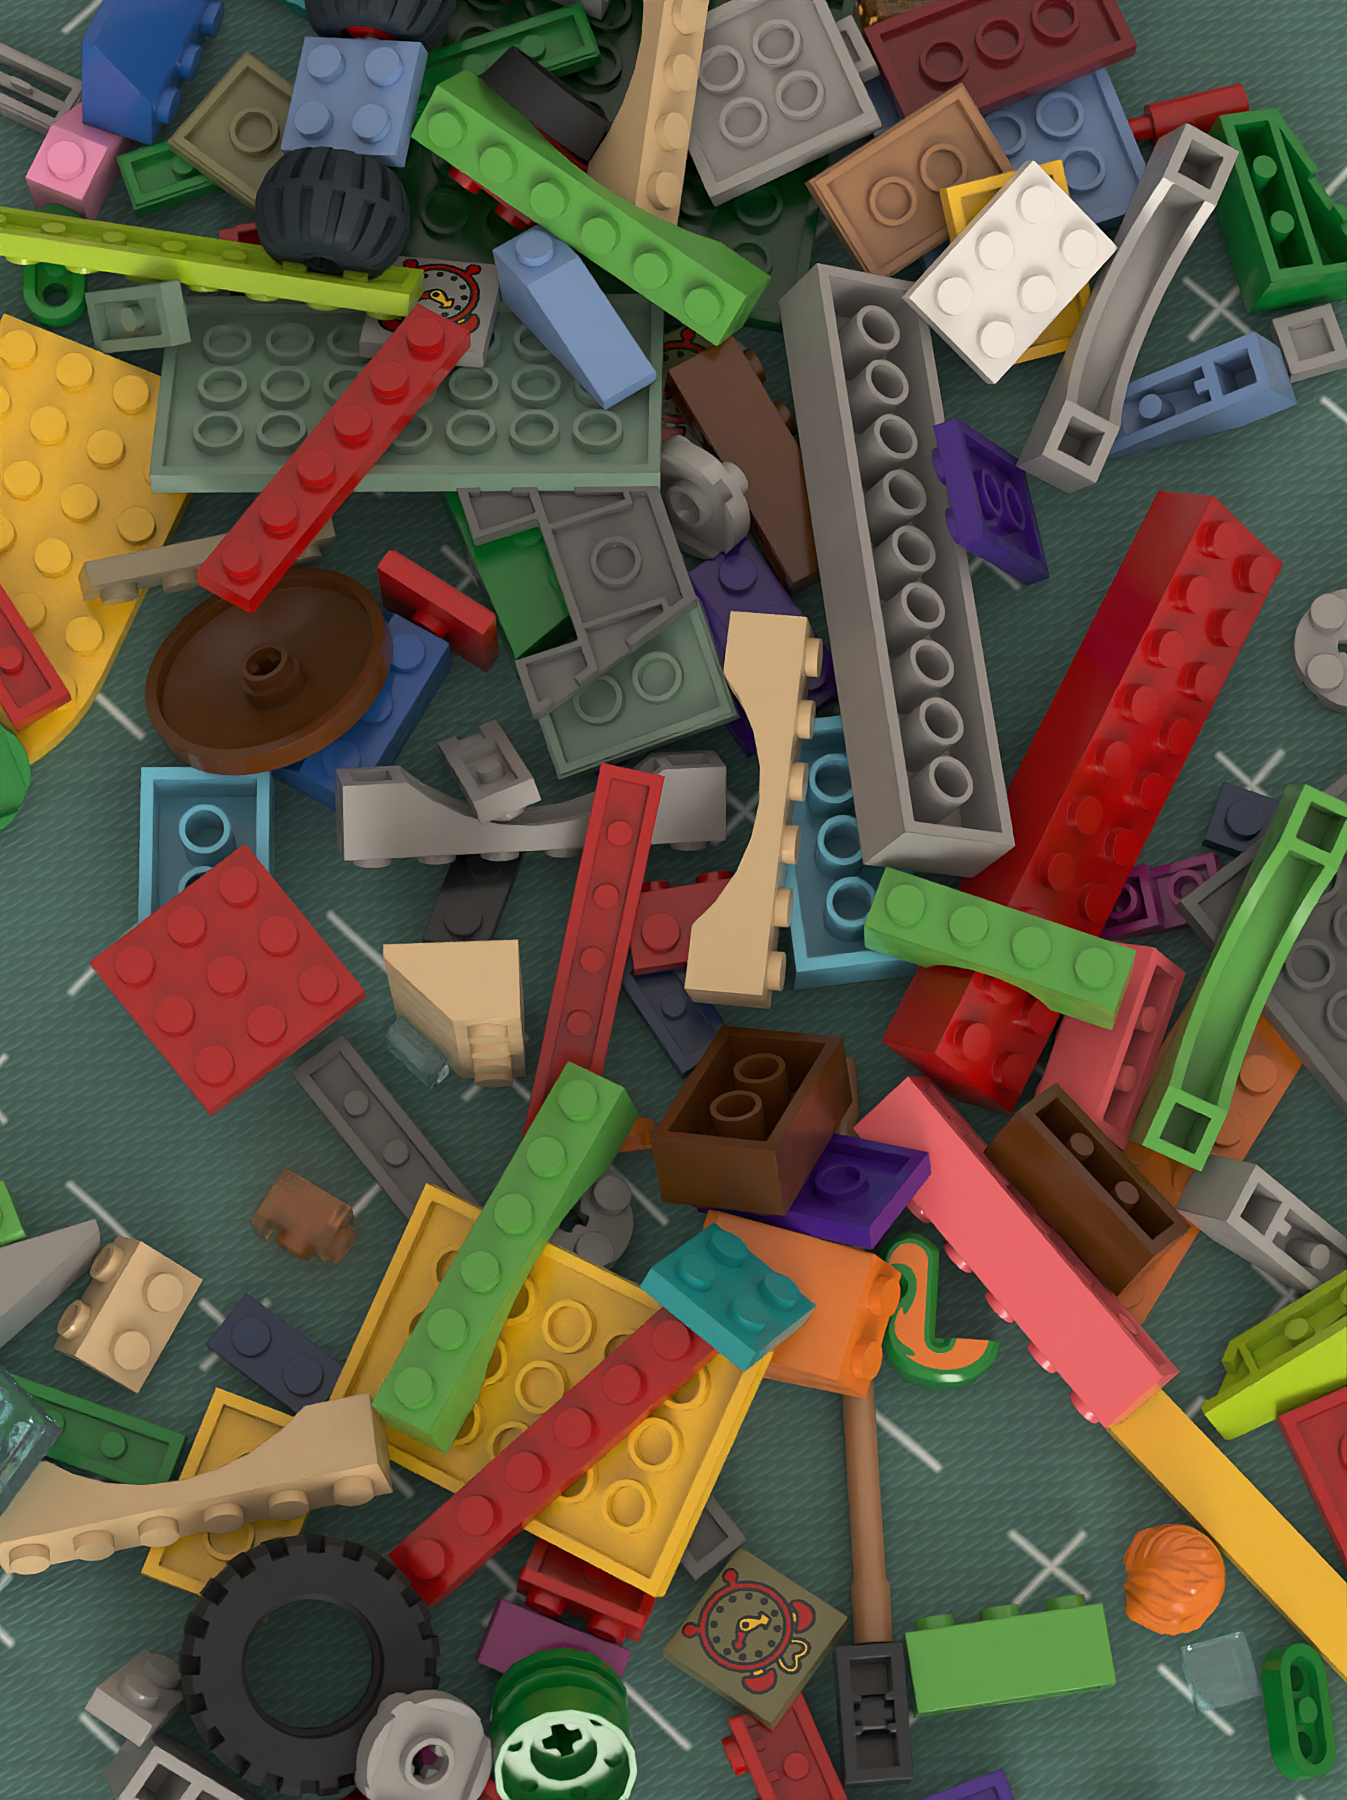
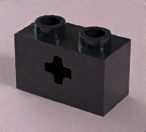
M903 1642L835 1647L832 1653L843 1789L909 1784L914 1779Z

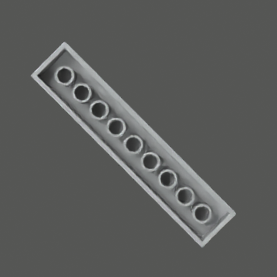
M816 263L779 300L863 864L973 878L1015 847L967 552L966 548L955 543L948 530L945 510L951 507L947 485H943L939 480L932 462V450L938 447L933 426L945 422L930 328L902 298L915 282Z

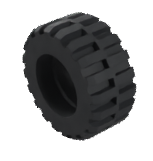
M321 1534L277 1537L261 1542V1545L245 1553L241 1552L226 1563L227 1566L214 1578H210L199 1593L201 1594L193 1611L188 1614L183 1629L185 1633L182 1649L179 1650V1672L183 1689L181 1692L186 1709L194 1722L196 1730L205 1743L225 1765L229 1766L245 1780L259 1787L262 1785L274 1789L279 1794L298 1797L299 1794H317L319 1797L339 1794V1789L356 1784L355 1772L357 1770L356 1758L358 1747L367 1726L377 1715L381 1702L387 1696L396 1692L410 1694L419 1690H438L440 1677L436 1675L437 1657H441L438 1636L434 1635L429 1618L432 1615L424 1599L419 1597L412 1587V1581L398 1567L393 1566L384 1559L381 1554L366 1546L343 1538ZM307 1599L327 1601L349 1612L363 1628L372 1654L370 1680L358 1704L339 1720L314 1728L290 1726L268 1715L259 1706L251 1693L247 1682L245 1666L247 1649L259 1624L279 1607L294 1601Z

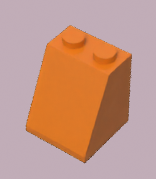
M708 1209L702 1230L715 1223L724 1231L735 1234L746 1244L751 1253L775 1272L790 1278L797 1285L799 1291L817 1305L803 1326L772 1349L774 1354L763 1378L866 1399L871 1380L876 1377L881 1367V1344L889 1317L894 1314L899 1304V1281L902 1273L875 1254Z

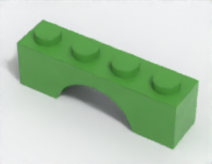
M887 866L864 924L865 948L924 968L936 965L955 966L993 976L1032 994L1052 1011L1111 1031L1128 987L1136 956L1135 949Z

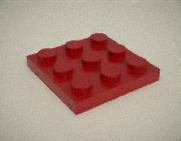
M245 843L89 962L92 969L211 1117L366 998L364 989Z

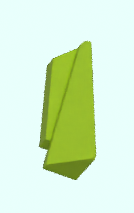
M1347 1269L1229 1341L1221 1360L1227 1371L1218 1394L1209 1400L1204 1399L1201 1406L1204 1415L1225 1440H1233L1277 1419L1280 1415L1347 1386Z

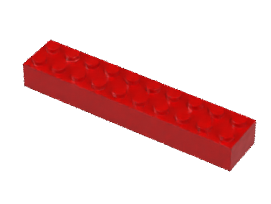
M1165 491L1157 492L1006 792L1015 847L975 877H964L957 890L1099 937L1283 565L1214 496ZM936 965L928 968L919 966L881 1041L921 1073L933 1080L934 1083L957 1101L1011 1114L1061 1013L1050 1010L1043 1002L1025 990L981 972L946 965Z

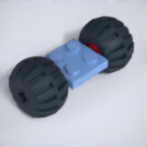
M304 0L309 22L319 37H305L280 149L284 155L267 171L255 199V226L260 242L266 253L280 265H282L283 261L300 263L307 266V271L343 276L344 270L368 273V279H374L382 275V272L391 267L400 256L410 231V205L402 182L386 166L405 167L428 54L444 39L456 13V0Z

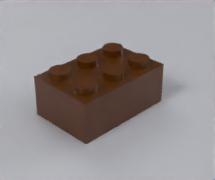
M722 1025L650 1137L662 1202L691 1205L696 1208L746 1211L757 1215L785 1216L853 1102L843 1037Z

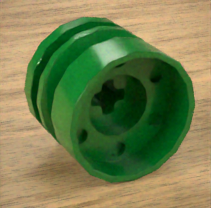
M566 1647L540 1650L513 1663L496 1682L489 1703L496 1786L502 1800H627L637 1776L626 1687L614 1668L592 1653Z

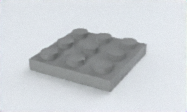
M731 0L707 12L688 150L714 207L883 128L826 0Z

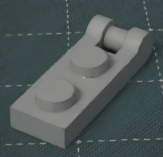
M496 719L478 725V733L457 740L456 736L453 735L438 741L437 746L450 777H453L481 824L491 820L506 821L520 815L526 809V806L541 800L534 778Z

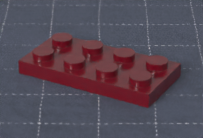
M934 0L863 28L862 35L878 67L879 76L900 120L961 82L983 116L1135 55L1137 44L1116 0Z

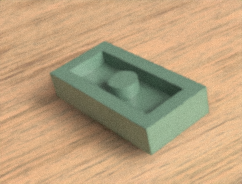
M179 280L105 288L84 293L95 350L99 352L111 353L171 347L191 342L187 322L188 311L183 300Z

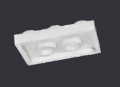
M1034 160L1025 161L902 298L987 384H996L1118 247Z

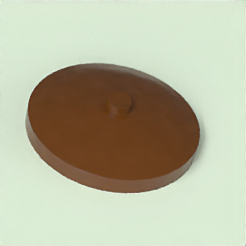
M289 568L253 614L214 594L186 615L170 632L157 651L146 679L145 705L147 714L168 751L184 764L197 770L219 775H250L291 765L317 753L346 733L375 701L385 683L392 661L393 646L389 625L375 598L361 583L342 573L323 568Z

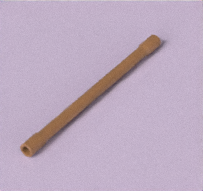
M846 1057L853 1102L834 1133L858 1138V1134L853 1129L859 1118L856 1059ZM832 1241L833 1243H836V1244H840V1245H843V1246H847V1247H851V1248L858 1249V1250H861V1251H865V1248H864V1247L849 1246V1245H846V1244H844V1243ZM872 1379L866 1399L842 1394L853 1581L850 1589L854 1645L894 1643L890 1584L886 1577L874 1381Z

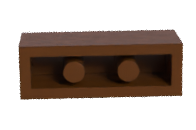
M1057 1082L1021 1107L983 1151L988 1159L1116 1297L1153 1269L1191 1227Z

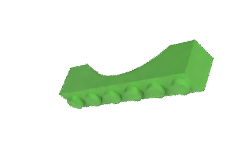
M468 69L436 86L410 136L716 346L743 327L771 279L770 275L723 243L664 221L633 205L598 183L569 161L545 139L524 115Z
M1307 784L1287 785L1128 1136L1129 1140L1188 1167L1202 1171L1229 1112L1244 1056L1270 991L1303 925L1336 874L1346 853V802Z
M567 1062L371 1403L390 1427L445 1455L447 1454L479 1398L486 1370L500 1332L533 1265L571 1208L589 1187L609 1169L639 1116L624 1087L574 1063Z

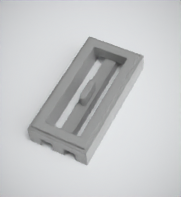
M0 42V63L68 95L65 101H62L32 87L29 83L0 71L1 89L55 114L56 117L53 118L2 93H0V114L46 136L53 123L82 101V81Z

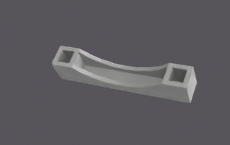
M1188 123L1158 139L1113 243L1118 249L1104 263L1018 459L1017 467L1068 494L1097 482L1120 429L1122 408L1128 383L1149 325L1182 259L1216 207L1239 151Z
M714 750L650 753L633 768L634 770L665 776L651 844L669 843V846L676 850L695 851L706 848L708 841L726 840V765ZM399 765L335 769L336 843L344 861L353 860L354 865L364 868L385 867L392 863V858L417 857V860L424 864H447L455 861L456 855L481 854V857L486 860L508 861L518 858L519 851L544 850V854L551 857H574L582 854L595 792L563 803L526 808L520 815L506 821L491 820L481 824L467 801L456 799L422 783Z

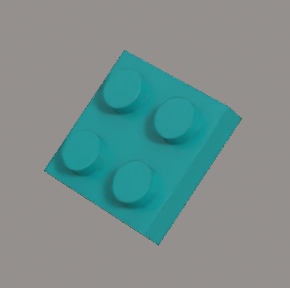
M715 1223L709 1225L651 1267L640 1285L642 1290L743 1372L803 1326L817 1306L799 1291L797 1285L790 1278L772 1270L751 1253L738 1236L724 1231Z

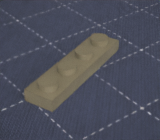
M331 518L291 567L308 565L322 559L321 552L327 551L336 537ZM227 533L84 562L78 576L83 599L86 601L101 598L103 605H116L138 598V590L162 585L164 592L172 593L196 587L199 585L196 571Z

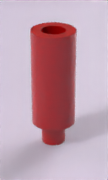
M1236 83L1147 104L1144 106V116L1127 119L1136 142L1149 140L1152 147L1155 148L1159 138L1185 123L1207 134L1220 115L1248 112L1250 108L1242 84Z

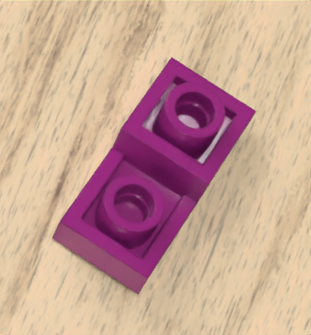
M1214 852L1155 868H1151L1147 864L1133 867L1099 938L1108 941H1118L1189 928L1190 925L1176 910L1175 906L1181 899L1222 869L1219 856Z
M499 1597L474 1660L505 1673L513 1663L537 1651L566 1647L594 1654L612 1666L621 1679L632 1651L622 1645L605 1641L593 1634L566 1625L556 1618L545 1616L532 1609Z

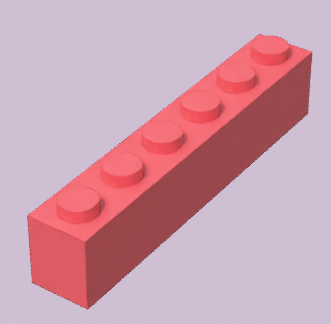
M926 1075L906 1077L853 1127L861 1139L929 1152L932 1174L906 1206L922 1222L926 1224L932 1222L947 1240L943 1247L949 1258L964 1272L971 1273L973 1271L989 1290L985 1293V1298L991 1308L1006 1322L1012 1323L1015 1321L1031 1340L1027 1343V1348L1033 1358L1048 1372L1055 1373L1057 1371L1073 1390L1069 1394L1070 1400L1088 1421L1094 1424L1100 1422L1104 1428L1123 1423L1180 1372L1113 1292L983 1153L988 1145L933 1080Z

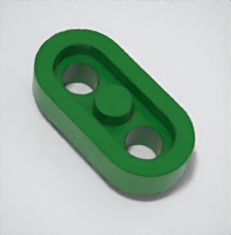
M47 204L35 210L36 212L81 218L75 210L60 204ZM46 262L23 265V297L27 309L34 320L47 327L61 328L74 323L82 316L87 306L84 293L88 292V274L73 273L68 271L65 265ZM61 292L67 295L66 301L61 305L52 306L46 303L48 297L53 293Z
M1295 1643L1275 1647L1265 1656L1261 1670V1684L1271 1756L1279 1771L1288 1779L1300 1781L1322 1777L1331 1770L1336 1756V1742L1324 1664L1318 1653L1307 1644Z

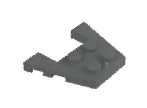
M658 486L575 487L574 491H538L537 487H512V491H480V487L456 488L475 547L539 527L577 640L514 661L533 720L543 718L697 606V598Z

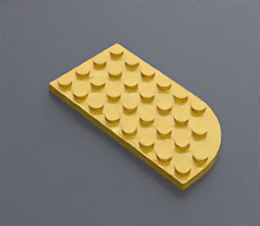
M3 314L0 320V584L72 698L68 703L19 732L16 731L0 705V721L11 728L19 737L31 765L61 743L90 709L110 672L149 589L138 590V598L116 605H103L101 598L84 601L78 579L84 562L169 545L194 493H152L149 472L161 376Z

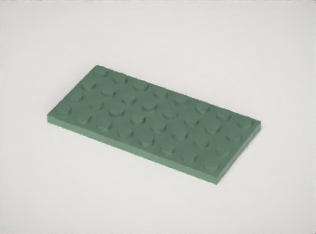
M604 294L656 371L657 377L656 381L604 410L502 301L501 296L484 368L454 366L352 492L457 491L456 488L480 487V491H512V487H537L538 491H574L575 487L658 486L660 490L665 310L641 294ZM183 296L188 311L187 322L191 342L164 347L149 472L152 493L262 492L372 359L360 356L359 339L366 311L342 307L336 310L322 311L308 307L305 302L283 298L274 301H256L247 296Z

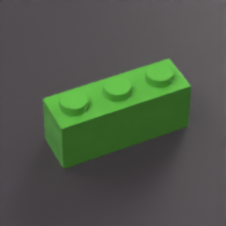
M1077 1594L1045 1600V1612L1020 1615L1019 1604H1011L980 1610L981 1621L955 1625L953 1614L936 1615L914 1620L915 1631L906 1632L901 1638L914 1718L1110 1689L1117 1682L1103 1603L1086 1605L1084 1594Z

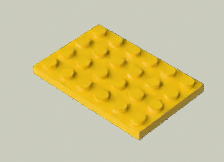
M426 1183L329 1401L368 1392L374 1399L483 1210L482 1207L437 1185ZM548 1241L513 1303L487 1367L479 1398L447 1454L445 1455L390 1427L384 1420L389 1460L456 1493L663 1306L642 1290L640 1285ZM771 1350L745 1372L719 1353L524 1529L654 1597H664L774 1351Z

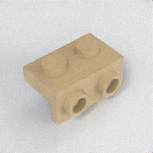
M118 1236L113 1243L104 1246L96 1256L90 1270V1275L93 1278L81 1299L71 1303L63 1313L57 1327V1332L60 1336L54 1344V1349L65 1356L77 1359L126 1390L138 1394L203 1279L142 1241Z

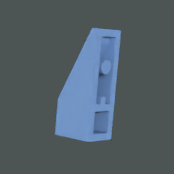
M537 224L492 250L502 301L604 410L657 380L656 371L580 257L566 242Z
M1254 331L1128 383L1122 408L1120 429L1107 460L1242 427L1296 405V398L1280 347Z

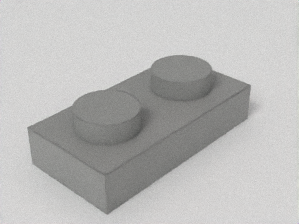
M143 1649L96 1688L84 1709L141 1747L186 1707L181 1692L183 1689L179 1665L164 1655L151 1654L146 1649Z

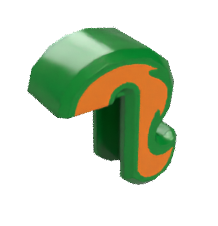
M903 1233L892 1238L883 1247L879 1258L902 1273L899 1281V1304L894 1314L889 1317L881 1344L886 1364L905 1382L933 1390H956L972 1385L991 1369L1001 1342L960 1338H935L939 1249L930 1240L916 1233Z

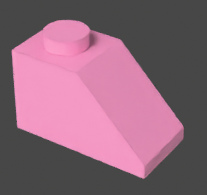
M81 101L51 125L25 177L34 206L39 208L47 204H60L75 210L83 219L95 220L120 170L116 156L128 153L134 140L83 124Z

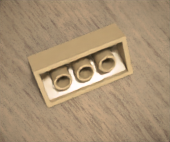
M518 940L383 944V958L396 1017L406 1028L462 1079L474 1078L476 1086L488 1088L505 1087L513 1084V1077H526L525 1012Z

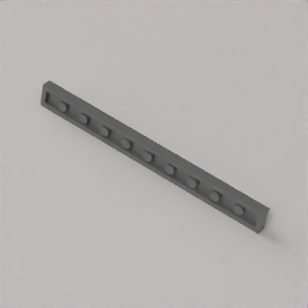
M340 1034L291 1072L295 1082L407 1222H409L426 1183L437 1185L480 1206L343 1034ZM711 1493L679 1562L695 1583L747 1542L745 1535Z

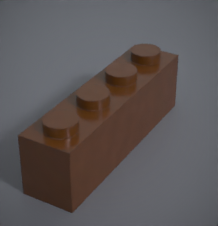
M732 335L720 345H713L669 369L665 389L700 447L713 455L721 463L727 461L735 464L744 473L748 481V490L743 495L750 512L749 532L772 572L788 595L792 597L821 581L802 453L793 437L798 431L795 421L782 401L773 404L762 383L766 381V375L755 353L750 348L742 351Z

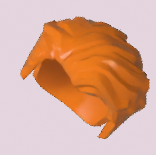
M1181 1523L1162 1524L1138 1531L1123 1556V1564L1126 1565L1125 1571L1127 1572V1580L1123 1585L1126 1590L1125 1613L1130 1620L1158 1634L1174 1636L1182 1632L1189 1633L1199 1629L1202 1623L1217 1608L1225 1591L1227 1572L1223 1556L1210 1538L1192 1526Z

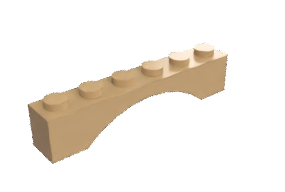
M643 0L642 36L634 73L623 104L605 139L589 161L587 174L633 205L677 226L709 0Z
M730 612L723 674L731 691L746 712L754 732L760 765L759 805L750 842L736 873L717 900L692 924L684 989L693 1002L770 1009L772 990L782 991L786 972L785 952L777 951L780 927H790L793 913V889L784 887L787 864H797L801 845V828L799 825H792L795 801H805L808 786V764L799 762L802 739H812L816 716L815 701L807 700L809 677L820 676L823 658L822 639L814 638V633L807 617Z
M369 1392L307 1405L279 1432L252 1452L216 1470L173 1482L149 1485L105 1483L72 1474L48 1461L0 1471V1565L7 1574L14 1572L18 1574H36L46 1570L52 1564L75 1559L97 1561L108 1558L114 1551L142 1545L164 1547L175 1543L180 1537L208 1531L217 1534L230 1533L240 1529L246 1523L270 1518L292 1520L304 1516L312 1509L336 1504L342 1506L365 1504L372 1500L374 1496L393 1493L385 1422L371 1405L373 1398Z

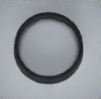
M513 45L480 76L492 90L557 142L586 161H589L610 124V121L581 95Z

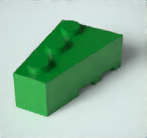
M1276 108L1220 115L1207 134L1239 151V154L1214 209L1247 314L1346 300L1347 209L1342 202L1335 205L1315 176L1319 169Z
M441 491L444 510L471 573L477 581L488 610L495 613L498 633L510 658V664L516 678L520 680L515 660L559 647L575 634L539 527H534L475 547L457 491Z

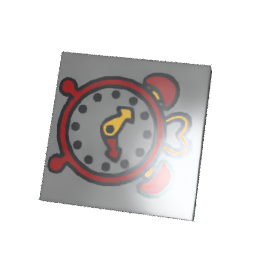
M399 256L392 265L424 270L423 294L417 304L470 331L471 346L455 366L484 368L501 299L496 266L494 264ZM366 313L359 339L360 356L373 358L406 317L380 320L370 317Z

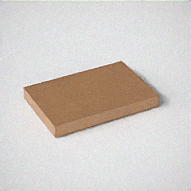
M961 82L805 182V185L857 270L891 277L949 239L939 193L940 188L1012 171L1014 168Z

